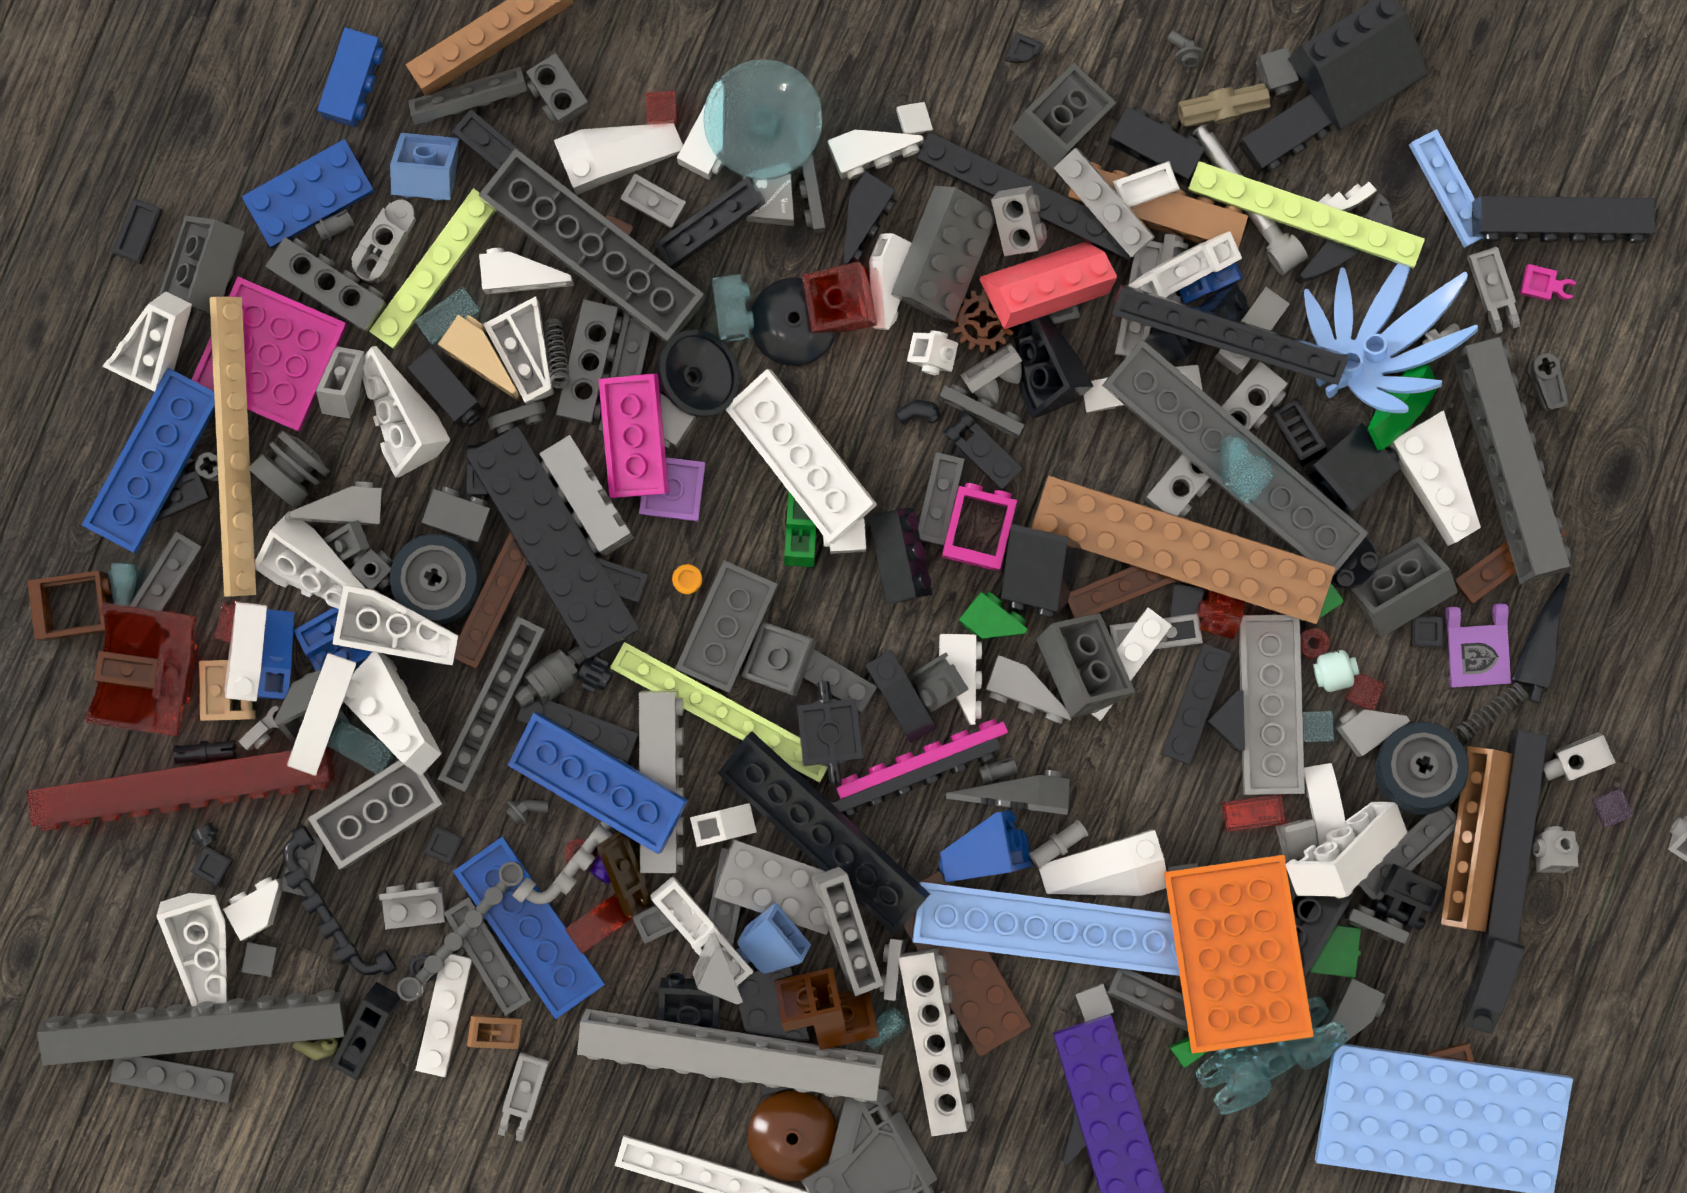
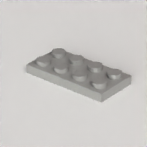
M732 839L713 894L714 897L763 913L777 902L795 925L825 935L828 933L826 920L811 878L825 871Z

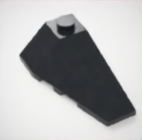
M1048 315L1009 328L1013 331L1012 338L1015 339L1016 350L1022 360L1020 362L1022 367V382L1019 383L1020 393L1032 418H1038L1071 404L1094 387L1082 361Z

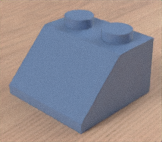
M400 133L390 163L391 195H401L406 198L423 197L433 200H450L456 179L459 138Z

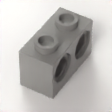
M1026 186L998 191L991 199L1004 256L1038 251L1045 243L1047 231L1045 224L1040 222L1038 214L1040 211V200L1038 195L1034 194L1033 187ZM1012 201L1021 203L1023 211L1014 209ZM1022 229L1027 231L1030 235V239H1023L1019 235L1018 230Z

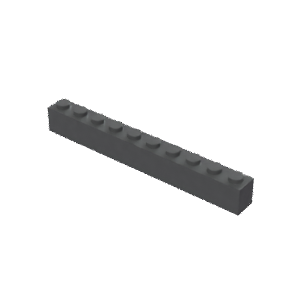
M323 990L314 995L292 993L282 998L267 995L251 1001L236 998L219 1004L205 1001L196 1006L184 1007L182 1004H174L166 1009L154 1010L153 1007H144L136 1012L124 1013L123 1010H113L104 1015L82 1013L73 1018L52 1016L43 1021L37 1031L42 1066L339 1038L345 1036L348 1019L344 992Z

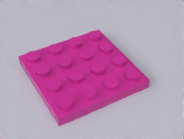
M237 277L229 297H242L247 410L300 432L316 398V390L335 347L339 346L348 324ZM210 337L191 380L214 391L212 337Z

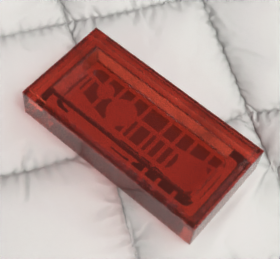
M1282 794L1221 802L1226 832L1286 824Z

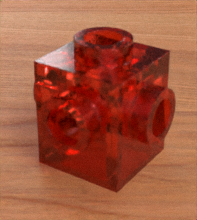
M1210 590L1207 599H1201L1197 610V616L1201 617L1199 630L1234 639L1243 618L1245 601Z

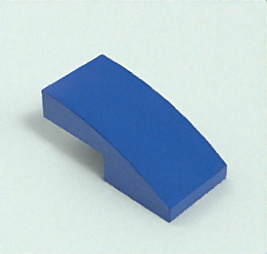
M1235 262L1218 272L1209 273L1183 287L1179 292L1184 303L1188 304L1244 278Z

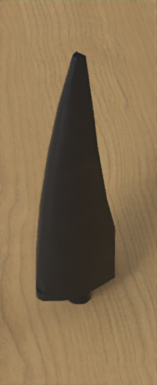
M1568 573L1565 574L1539 613L1524 644L1515 668V675L1512 678V681L1532 688L1529 701L1534 703H1540L1543 691L1546 692L1548 690L1556 663L1559 619L1570 578Z

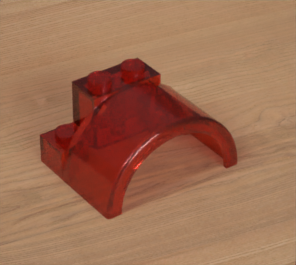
M103 603L101 615H103L105 623L104 652L158 659L153 690L98 683L92 703L86 710L84 721L90 724L163 735H179L183 708L185 704L190 703L199 646V644L194 643L198 616Z

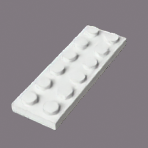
M765 370L735 397L731 405L726 409L829 543L837 541L877 505L772 370Z

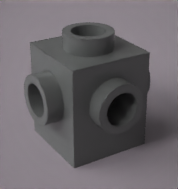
M370 549L368 552L364 551L352 561L354 566L350 571L366 589H372L377 592L381 590L383 592L390 586V571L393 560L383 550L377 553ZM374 564L376 567L375 573L368 575L366 570Z

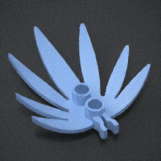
M1397 264L1370 306L1355 340L1351 339L1353 306L1345 268H1340L1335 292L1334 322L1336 340L1320 305L1311 292L1305 289L1306 312L1316 344L1347 354L1349 357L1339 385L1332 383L1325 388L1328 398L1333 397L1338 392V389L1348 386L1361 401L1377 410L1389 413H1407L1409 411L1408 406L1386 392L1409 394L1441 387L1442 380L1383 375L1406 371L1434 361L1460 346L1478 331V325H1473L1392 358L1417 341L1440 319L1467 280V272H1463L1430 294L1397 319L1384 332L1378 334L1394 311L1410 271V267ZM1316 378V383L1319 387L1326 383V381Z

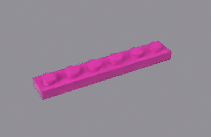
M992 719L979 725L981 731L969 735L968 730L952 735L953 742L943 746L940 741L924 746L925 753L914 757L912 752L895 758L897 764L886 768L884 763L867 769L869 775L858 779L857 774L841 779L842 786L836 788L840 799L1007 734L1008 731L1004 721L997 724L996 720Z

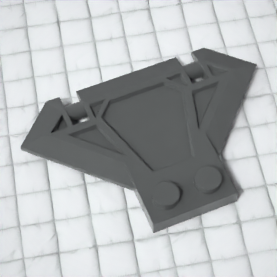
M879 1089L877 1101L860 1102L854 1098L845 1097L828 1164L805 1177L801 1182L807 1193H918L919 1191L921 1193H935L930 1184L938 1179L901 1112L898 1111L891 1115L886 1105L893 1101L890 1092ZM874 1112L878 1114L881 1120L878 1124H875L871 1116Z

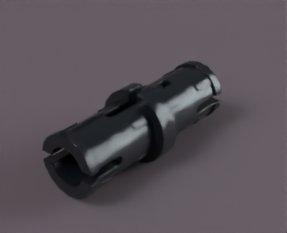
M205 740L200 741V744L174 745L173 753L183 754L173 755L174 763L201 761L202 764H209L212 760H235L237 752L233 750L237 749L234 740L209 743Z

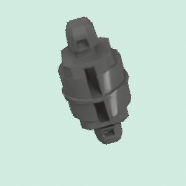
M575 647L567 652L568 656L559 649L554 653L551 652L543 659H539L523 675L526 687L522 685L515 692V701L521 707H524L534 702L535 697L541 704H544L548 700H553L559 694H563L578 679V671L575 667L579 669L586 660L579 647Z

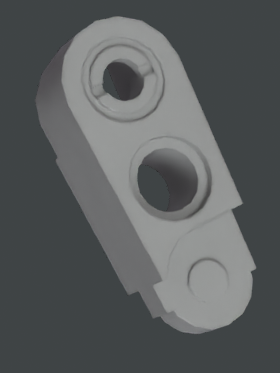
M402 199L392 203L389 202L387 207L381 210L354 251L351 259L352 267L356 275L364 282L377 284L384 281L409 238L408 234L416 222L415 210L408 201ZM387 232L393 234L390 244H379L382 234ZM370 261H376L377 263L372 272L369 271L367 264Z

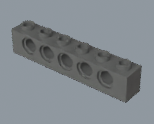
M517 616L438 778L439 780L463 792H470L515 700L514 694L524 682L523 675L531 667L548 633L547 630Z

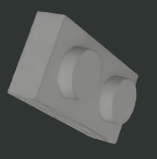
M634 174L620 198L623 203L671 230L687 205L685 201L637 174Z
M893 938L890 939V944H885L883 962H887L886 974L881 976L883 986L880 987V992H884V1000L896 1001L900 999L902 975L898 958L905 953L906 939Z

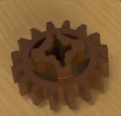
M984 288L980 296H977L976 292L972 290V298L968 300L964 297L963 306L960 307L958 312L959 316L956 317L955 321H951L959 325L953 330L954 335L962 334L959 343L963 345L969 342V351L971 352L977 346L980 348L981 354L985 353L986 347H990L994 353L996 352L995 344L999 342L1002 346L1007 345L1004 336L1012 337L1013 331L1009 328L1004 329L997 314L991 311V302ZM979 303L978 308L972 314H966L970 307ZM981 315H987V319L992 321L988 322L985 328H981L980 323L976 322V320H981ZM964 327L972 328L977 333V339L971 337ZM995 329H1001L994 338L989 339L991 332Z

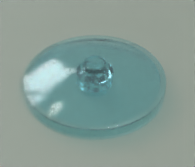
M753 60L733 67L715 83L705 103L703 122L709 146L724 166L743 177H751L756 180H770L794 172L811 157L821 137L823 116L818 95L812 84L803 74L782 62Z

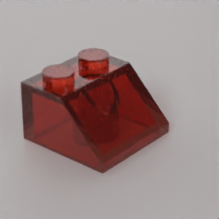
M860 262L802 275L812 333L850 332L877 326L868 269Z

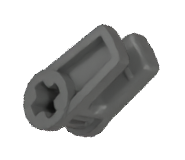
M1543 353L1531 359L1527 364L1526 370L1541 410L1543 412L1551 411L1568 404L1558 358L1553 354ZM1541 364L1547 365L1548 370L1539 371L1538 366Z

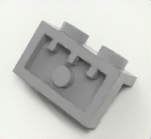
M434 881L416 883V889L406 891L404 885L386 887L387 893L379 894V900H382L385 930L447 922L444 915L443 887H434Z

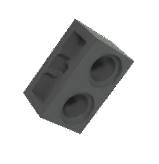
M556 53L526 71L530 80L526 85L535 98L540 96L546 104L541 108L550 122L556 120L559 126L562 127L590 109L588 101ZM546 74H552L555 76V81L551 85H542L540 83L541 78ZM562 98L571 100L570 107L565 110L556 108L557 102Z

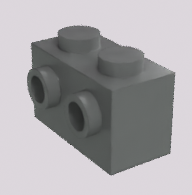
M444 486L442 491L433 489L422 523L482 544L493 514V510L487 507L488 502L471 496L470 501L459 498L460 492Z

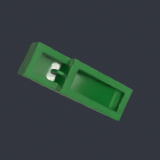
M1429 365L1406 370L1402 376L1436 380ZM1437 388L1409 394L1386 392L1404 402L1408 406L1409 411L1407 413H1389L1376 409L1368 431L1377 450H1384L1415 422L1431 401Z
M788 491L784 565L814 567L816 525Z

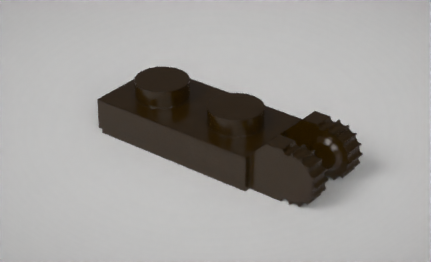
M618 831L596 847L616 895L619 898L618 902L622 908L621 910H623L627 917L632 918L637 915L638 911L632 894L641 908L648 907L651 904V898L645 886L647 883L643 873H640V866L628 837Z

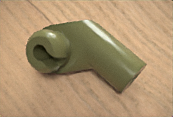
M336 1038L320 1039L315 1042L311 1040L297 1041L294 1043L293 1049L318 1061L332 1056L338 1050V1041Z

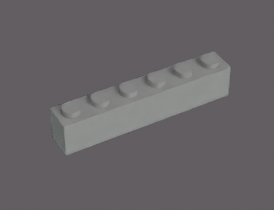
M678 691L639 692L640 772L684 797V787H679V776L684 775V758L679 757V746L684 744V729L679 728L678 717L683 716V698H678ZM684 817L679 818L662 853L657 854L640 844V873H677L680 869L679 865H684L685 850L684 847H679V835H684Z

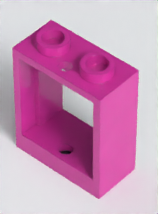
M966 483L965 487L959 486L941 558L999 572L1017 500L1011 499V493L995 490L994 494L983 492L982 486ZM964 497L1007 507L995 556L952 545Z

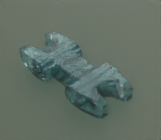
M1321 997L1308 999L1309 1010L1319 1007L1316 1012L1310 1014L1314 1037L1218 1050L1198 1068L1195 1075L1203 1088H1213L1217 1085L1228 1083L1216 1094L1213 1100L1221 1115L1231 1114L1256 1104L1270 1093L1272 1088L1270 1080L1296 1064H1299L1302 1069L1314 1068L1327 1060L1345 1043L1349 1036L1340 1022H1332L1319 1028L1316 1027L1329 1012ZM1338 1032L1336 1038L1331 1041H1325L1331 1035ZM1218 1070L1212 1076L1205 1078L1208 1072ZM1235 1096L1231 1103L1223 1105L1227 1099Z

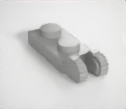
M1494 247L1469 255L1467 259L1485 313L1488 312V320L1493 332L1498 334L1503 331L1502 322L1497 309L1505 307L1510 326L1513 329L1520 327L1519 316L1514 304L1516 300L1499 249Z
M520 1052L502 1109L504 1113L498 1135L505 1136L509 1129L511 1115L522 1118L520 1126H518L516 1131V1140L523 1141L529 1120L533 1117L548 1068V1060Z

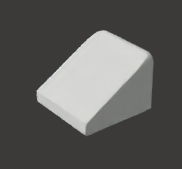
M925 102L897 107L896 112L903 134L920 135L933 131Z

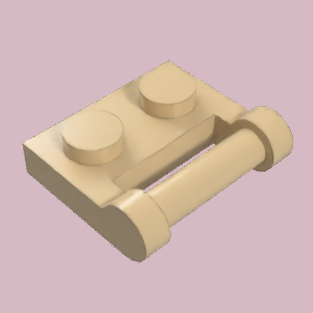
M228 660L199 661L200 721L256 719V710H253L252 701L241 700V711H232V699H227L224 691Z

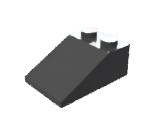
M1073 63L1023 112L1011 127V130L1054 169L1107 114L1116 102Z

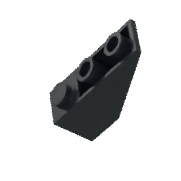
M866 171L849 196L844 252V268L846 269L849 268L851 263L856 265L865 252L861 247L867 238L871 241L881 227L878 221L883 214L888 216L897 202L893 199L895 197V189Z

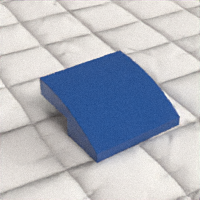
M335 607L293 630L315 671L322 670L327 653L356 662V669L373 652L333 644L339 611Z

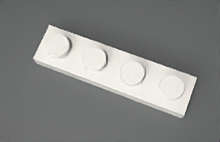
M1148 607L1116 649L1130 681L1172 626ZM1112 705L1092 713V715L1101 721Z
M452 953L444 961V968L437 974L415 1070L442 1077L447 1075L472 966L470 957Z

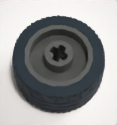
M427 534L411 540L398 552L391 566L390 586L397 603L436 624H446L463 617L474 606L482 588V572L474 553L461 541L444 534ZM438 574L442 577L440 583L435 582L434 585L432 579Z
M1430 722L1411 723L1395 730L1382 744L1375 761V776L1381 793L1388 802L1396 803L1401 811L1411 814H1432L1448 807L1460 795L1468 778V758L1460 740L1445 727L1443 728ZM1419 765L1425 768L1426 771L1424 773L1419 772Z

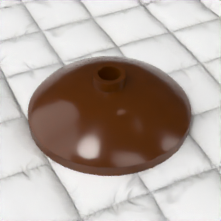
M796 1090L778 1092L765 1099L753 1113L748 1127L749 1150L757 1165L768 1175L782 1181H801L828 1164L837 1125L830 1109L816 1096ZM790 1133H795L798 1136V1141L794 1144L789 1143L786 1139Z

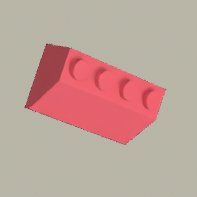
M1085 241L981 276L979 280L1003 328L1007 329L1110 294L1117 275L1105 252Z

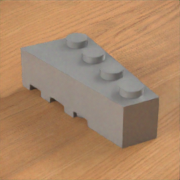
M570 435L539 453L543 459L540 464L549 478L553 476L559 485L555 489L564 503L569 501L574 511L570 514L579 529L584 526L588 532L589 537L586 538V541L595 554L600 552L605 557L634 539L629 528Z

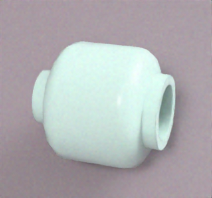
M1344 650L1321 654L1317 658V663L1313 664L1318 687L1323 686L1327 692L1353 686L1354 675L1359 674L1355 657L1349 658Z

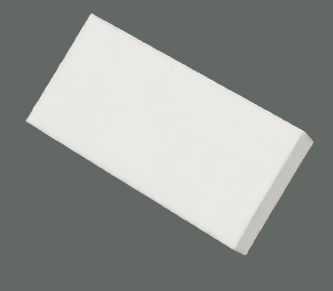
M1169 161L1113 181L1112 183L1117 194L1130 208L1179 190Z

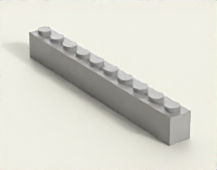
M591 1009L585 1010L580 1021L577 1055H584L592 1060L603 1058L615 1060L619 1064H641L650 1069L667 1068L681 1074L692 1072L704 1074L708 1078H730L739 1083L756 1082L770 1088H778L780 1086L794 1088V1090L802 1093L813 1091L824 1093L829 1097H851L860 1102L877 1101L884 1055L835 1047L820 1050L819 1045Z

